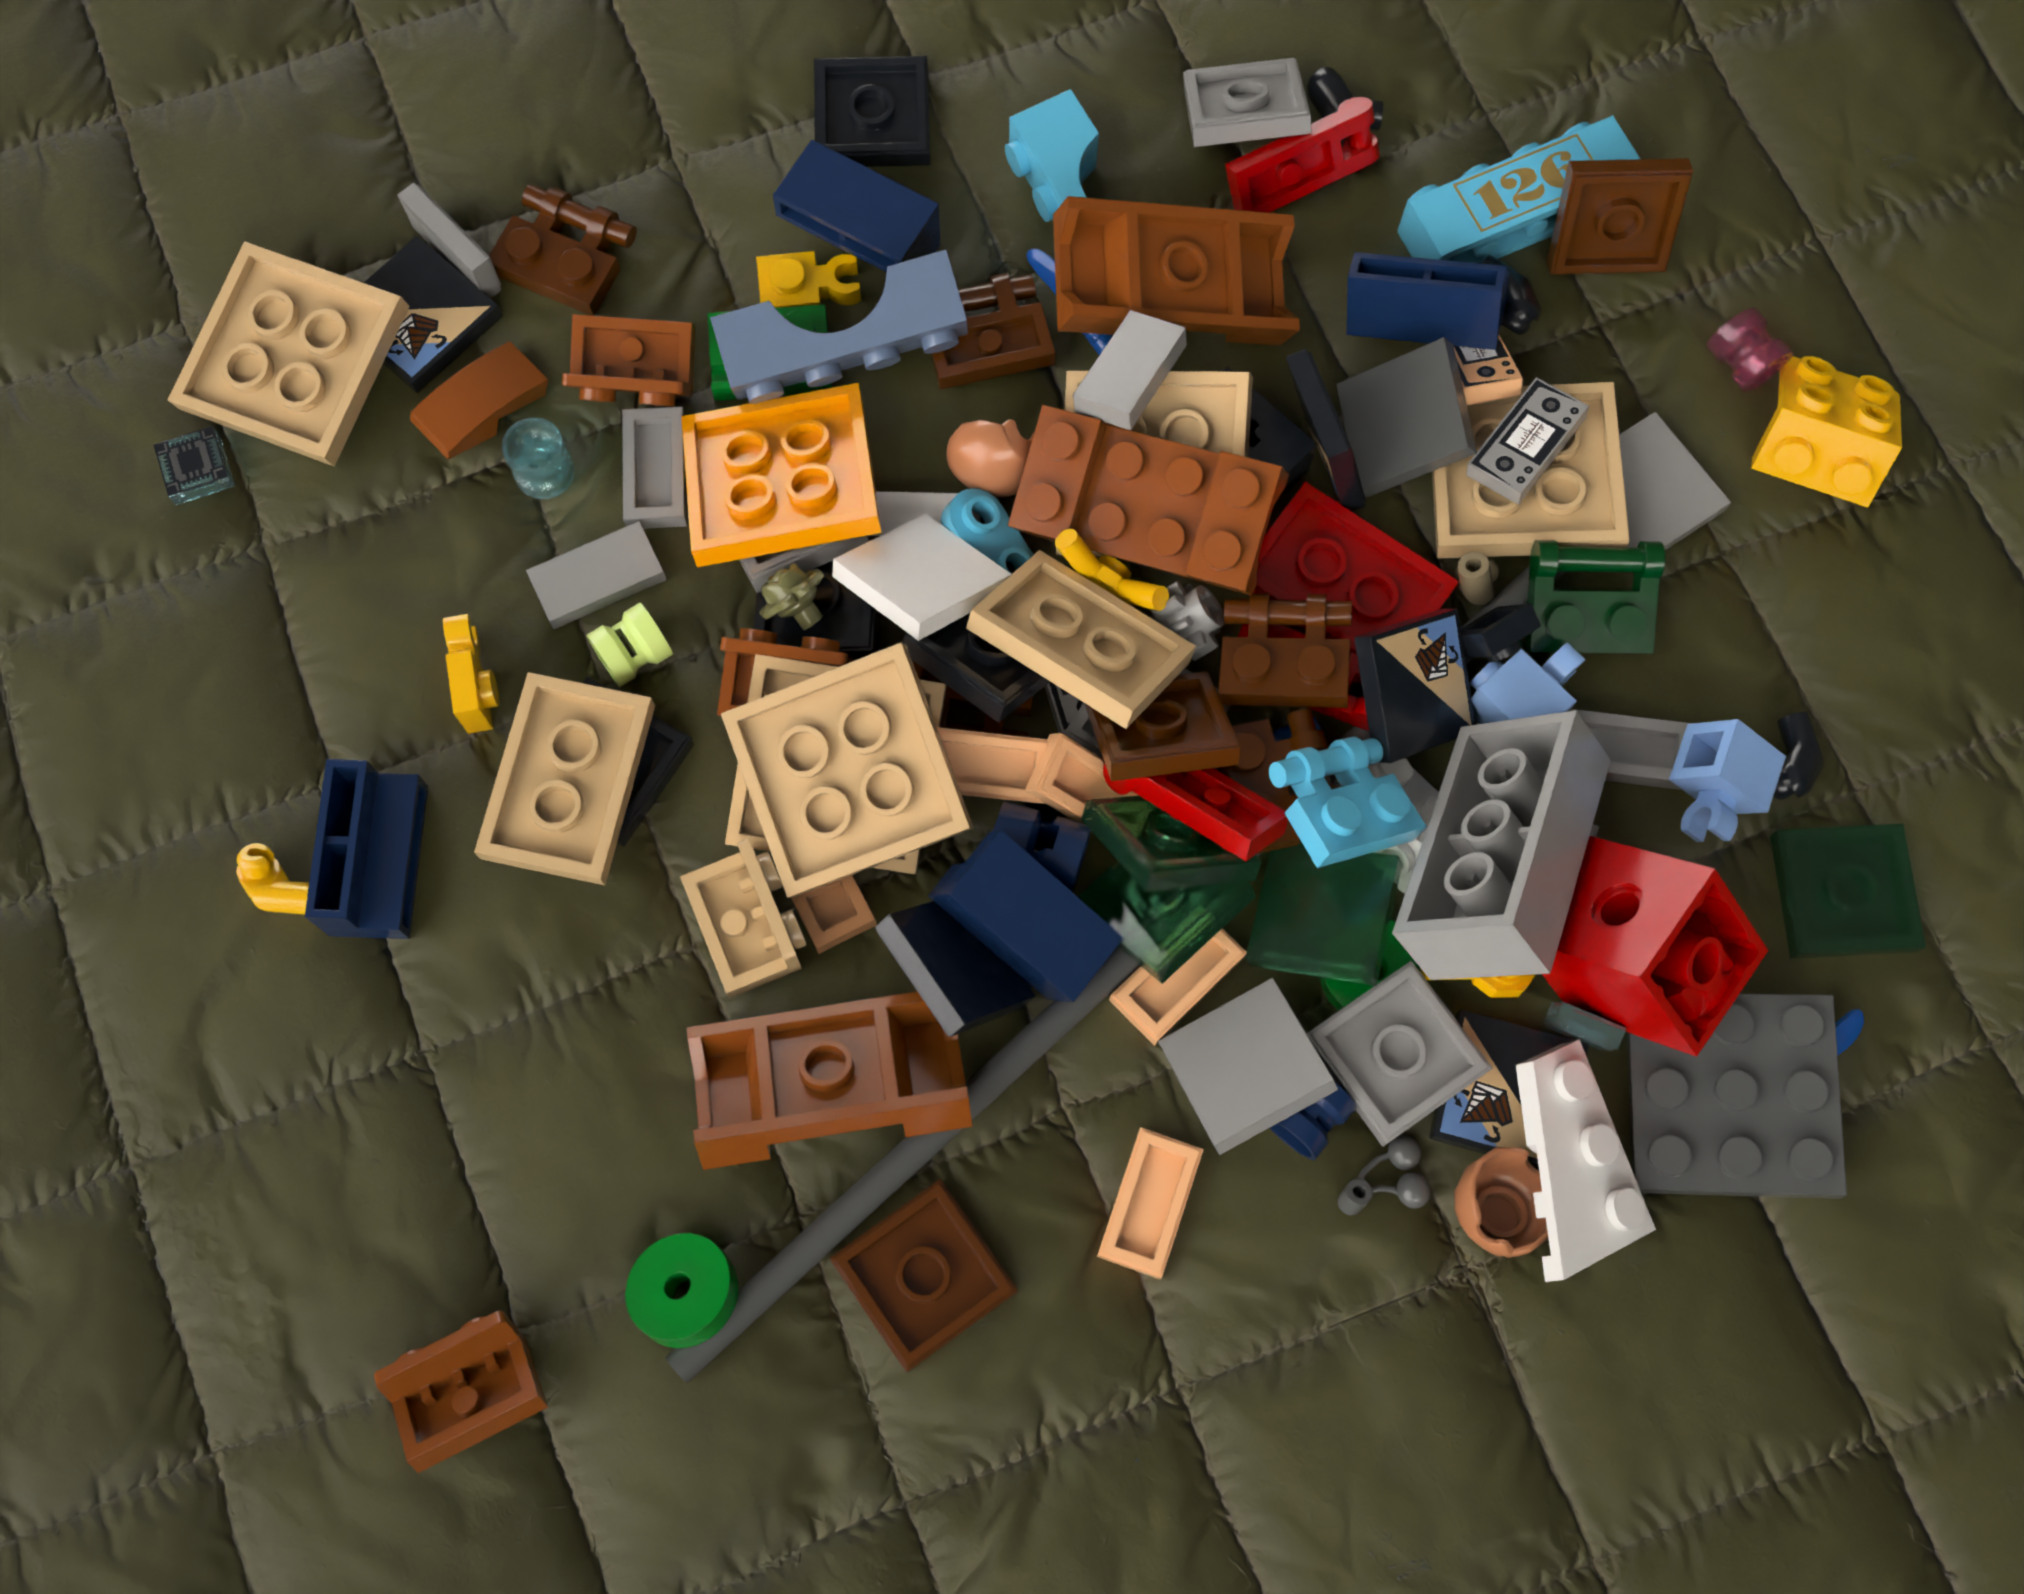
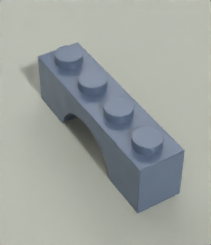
M947 250L887 266L885 287L875 308L861 322L842 331L817 333L804 330L786 320L770 301L710 317L730 388L737 400L748 398L750 404L779 398L784 395L783 387L806 381L808 387H818L833 383L843 377L842 370L865 364L866 370L886 368L898 363L901 360V353L923 347L926 354L941 352L956 346L959 343L958 337L968 334L967 318Z

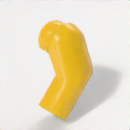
M255 843L242 848L237 855L238 866L236 874L254 905L258 909L267 912L305 915L309 883L290 881L278 860L274 858L272 849L268 846Z

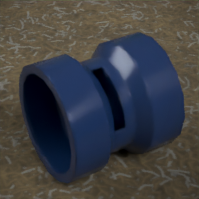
M1336 1084L1337 1091L1273 1125L1269 1129L1293 1150L1310 1160H1315L1328 1145L1327 1133L1334 1125H1343L1357 1107L1352 1098Z

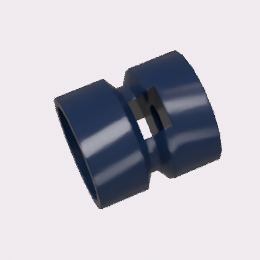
M1004 801L993 831H1004L1074 893L1088 846L1092 825L1057 816L1050 823L1043 821L1040 810Z

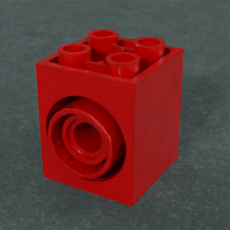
M1589 836L1551 974L1542 975L1562 1002L1578 1007V1009L1585 1010L1587 1013H1592V1015L1604 1018V1020L1615 1024L1613 1025L1570 1009L1571 1013L1697 1057L1769 950L1715 868Z

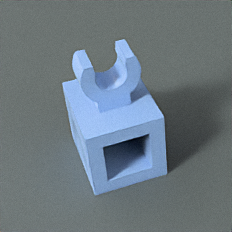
M1566 643L1542 667L1523 649H1520L1505 664L1500 660L1489 662L1470 683L1476 690L1471 698L1474 720L1478 724L1570 711L1577 701L1562 686L1577 672L1576 669L1586 659L1569 643Z
M1739 719L1687 724L1669 777L1671 782L1696 799L1687 808L1682 817L1681 831L1696 842L1704 841L1707 830L1722 841H1730L1738 825L1736 814L1767 813L1769 811L1786 756Z

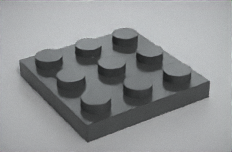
M1739 994L1697 1057L1626 1032L1631 1169L1641 1193L1842 1199L1847 1196L1833 995Z

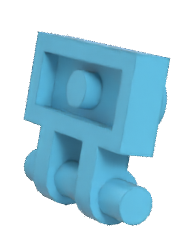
M1347 737L1335 740L1331 743L1329 749L1317 751L1312 747L1294 750L1287 754L1285 760L1273 762L1269 767L1271 783L1277 788L1291 785L1298 797L1286 810L1285 815L1317 868L1414 841L1427 827L1394 773L1374 778L1369 770L1368 765L1379 763L1383 758L1382 745L1375 738L1361 740L1357 737ZM1334 774L1342 787L1331 790L1324 777Z

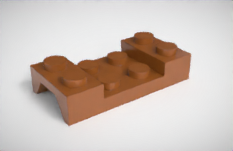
M1068 196L1053 214L1057 330L1061 332L1114 335L1131 310L1186 327V331L1226 334V342L1281 346L1300 331V319L1285 307L1282 261L1295 227L1294 215Z
M1042 405L1008 526L1019 532L1054 542L1062 531L1074 529L1094 553L1252 595L1257 584L1258 556L1274 504L1286 486L1289 474L1279 465L1224 451L1216 453L1108 425L1102 420Z
M918 991L687 1027V1040L695 1078L698 1127L693 1130L694 1144L703 1170L771 1159L770 1145L890 1125L903 1124L905 1137L973 1127L958 1034L952 1037L946 1034Z

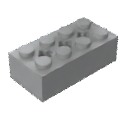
M1577 710L1460 728L1392 932L1430 980L1551 974L1611 761Z

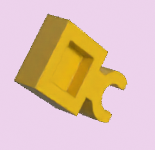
M815 251L756 257L760 303L770 301L775 308L820 305V299H831L840 305H854L861 301L859 283L844 284L838 281L843 276L858 275L857 257L854 255H837L830 259L826 265H816Z
M468 614L443 618L444 636L449 654H445L453 714L468 734L493 730L490 708L499 706V692L493 671L491 669L483 670L481 666L478 630L476 626L471 627Z

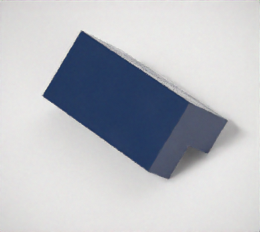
M812 139L773 194L776 216L887 272V266L935 253L941 245L938 203Z
M1354 252L1348 274L1346 335L1432 343L1445 337L1453 346L1496 350L1507 298L1509 279L1507 266Z
M326 759L305 918L328 936L410 939L428 785L419 774L378 773L367 760Z
M1002 830L989 832L966 862L952 865L928 895L1047 1000L1074 1002L1124 938Z

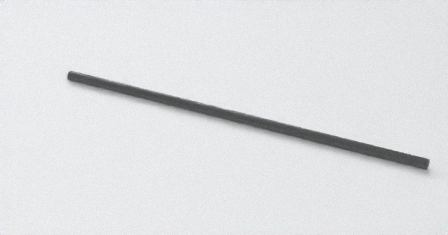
M1530 565L1461 628L1497 606L1527 604ZM1557 571L1554 577V584L1568 571ZM1475 657L1465 658L1466 665ZM1353 726L1340 739L1357 737L1361 740L1370 739V733ZM1334 774L1329 775L1332 784L1337 779ZM1291 785L1288 786L1289 794H1296ZM1221 847L1124 936L1074 1002L1053 1001L966 1081L971 1119L974 1120L1157 951L1200 908L1205 907L1262 853L1256 854L1249 860L1244 861L1241 858L1236 859L1233 853ZM964 1128L905 1137L739 1289L734 1311L727 1323L717 1334L693 1347L674 1348L665 1357L674 1371L686 1383L691 1381Z

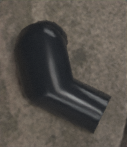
M1321 67L1315 70L1308 81L1307 93L1309 99L1322 118L1337 112L1338 106L1345 100L1354 98L1342 77L1333 68ZM1371 100L1375 119L1372 125H1370V129L1379 130L1383 115V101Z
M1488 255L1482 263L1507 266L1491 255ZM1507 266L1509 279L1506 302L1509 304L1504 310L1502 325L1518 335H1523L1528 331L1533 319L1538 321L1541 307L1531 282L1525 276Z
M1807 711L1790 714L1777 721L1788 754L1773 795L1778 800L1787 799L1794 794L1798 798L1808 794L1823 768L1824 759L1809 712Z

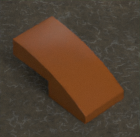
M509 341L476 359L437 387L410 412V421L449 460L496 436L498 419L546 396L548 379Z

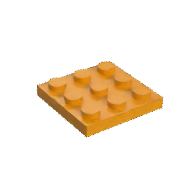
M859 383L774 398L757 404L748 403L681 416L691 553L697 567L882 533L864 403Z

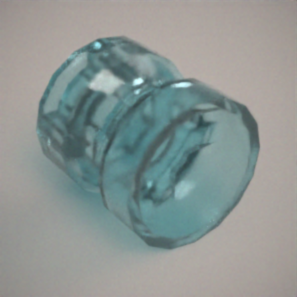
M532 417L517 421L508 428L503 437L501 449L518 487L526 495L535 499H550L559 496L568 489L574 478L575 468L560 430L550 421Z

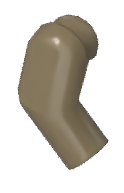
M1470 552L1460 558L1454 578L1459 581L1457 586L1470 603L1485 605L1495 596L1493 582L1498 578L1499 569L1497 564L1492 559L1489 561L1484 554Z

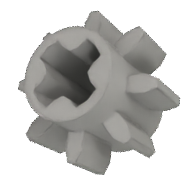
M1176 581L1168 586L1169 599L1166 607L1161 611L1151 610L1153 615L1149 617L1196 645L1192 655V659L1196 661L1219 647L1214 635L1220 632L1219 628L1224 625L1223 610L1215 596L1202 585L1193 589L1190 584L1182 587Z

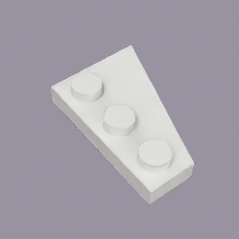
M1580 1039L1560 1044L1516 1065L1526 1145L1534 1153H1537L1542 1187L1541 1192L1533 1193L1536 1218H1546L1551 1256L1542 1257L1545 1282L1565 1280L1656 1230Z

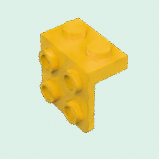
M1786 356L1779 373L1778 407L1752 456L1751 469L1868 508L1902 449L1899 393L1894 390L1891 384L1879 377L1863 375L1859 378L1837 371L1829 362L1818 357L1805 356L1801 359L1794 356Z

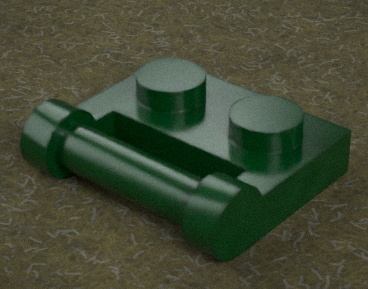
M1535 540L1530 555L1527 604H1532L1541 627L1525 636L1524 649L1529 652H1557L1564 644L1569 643L1578 653H1654L1659 581L1665 567V548L1661 541H1640L1637 547L1558 546L1556 540ZM1557 571L1634 572L1632 588H1554V577Z

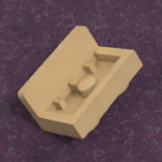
M749 838L737 842L740 850L739 853L680 876L729 999L801 970L802 968L795 950L807 946L793 910L791 909L781 914L778 911L771 892L783 886L769 852L767 851L756 856Z

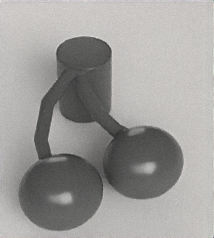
M1401 1134L1389 1143L1387 1153L1376 1156L1360 1171L1357 1179H1353L1347 1184L1337 1199L1338 1206L1343 1213L1357 1215L1368 1204L1375 1192L1393 1193L1398 1196L1405 1206L1413 1209L1420 1208L1428 1202L1430 1186L1426 1178L1419 1173L1408 1172L1402 1175L1396 1187L1386 1185L1370 1186L1364 1180L1370 1170L1386 1159H1389L1396 1168L1401 1170H1411L1416 1167L1421 1159V1148L1412 1136Z

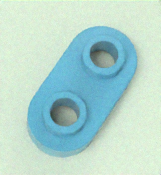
M976 488L963 490L947 504L942 512L941 525L1008 572L1006 562L1011 563L1015 570H1017L1034 555L1019 531L1008 526L1010 517L1001 503L987 491ZM972 511L978 513L985 524L978 522L974 518Z

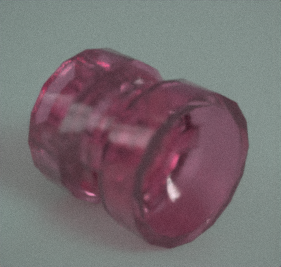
M1757 307L1749 308L1736 315L1717 330L1707 342V348L1717 361H1726L1733 369L1732 379L1742 392L1753 390L1766 382L1793 357V351L1784 340L1774 339L1766 330L1768 321Z

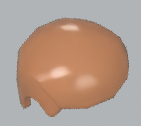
M1012 419L1002 424L985 420L962 423L948 441L946 459L949 468L955 477L969 489L976 488L987 491L998 499L1015 495L1018 491L1034 433H1032L1028 440L1023 438L1017 429L1016 422Z
M1520 1147L1493 1148L1465 1168L1454 1191V1210L1461 1227L1479 1247L1498 1257L1510 1258L1529 1254L1549 1239L1546 1218H1536L1533 1193L1542 1191L1540 1172L1528 1161L1529 1152Z

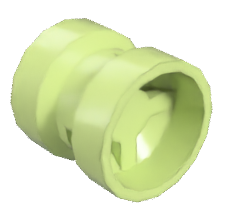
M640 602L623 612L622 621L612 627L602 625L586 635L592 648L619 688L636 678L640 667L647 663L657 665L673 655L662 632ZM623 636L629 648L635 655L634 657H631V655L629 654V652L627 651L626 647L624 646L619 637Z

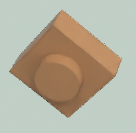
M853 875L801 895L790 897L818 954L877 926L875 918Z

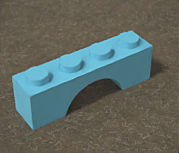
M1071 89L1009 117V143L1005 145L1006 158L1014 174L1019 178L1025 176L1032 187L1035 206L1045 222L1053 221V214L1068 196L1086 197L1082 184L1096 168L1099 132Z

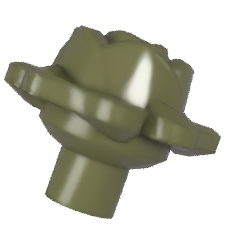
M795 563L791 564L789 568L779 569L761 587L762 595L767 604L760 610L759 614L766 620L776 616V614L784 618L793 616L803 630L810 628L823 617V614L814 604L813 600L817 592L816 586L821 583L824 574L818 569H812L805 573Z

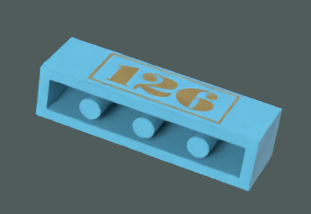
M1613 115L1591 125L1589 122H1582L1571 127L1561 137L1542 145L1530 143L1520 148L1508 159L1490 166L1486 163L1476 165L1465 172L1461 178L1438 187L1432 184L1421 188L1407 200L1397 233L1411 257L1479 264H1482L1488 255L1499 259L1552 237L1569 161L1640 159Z

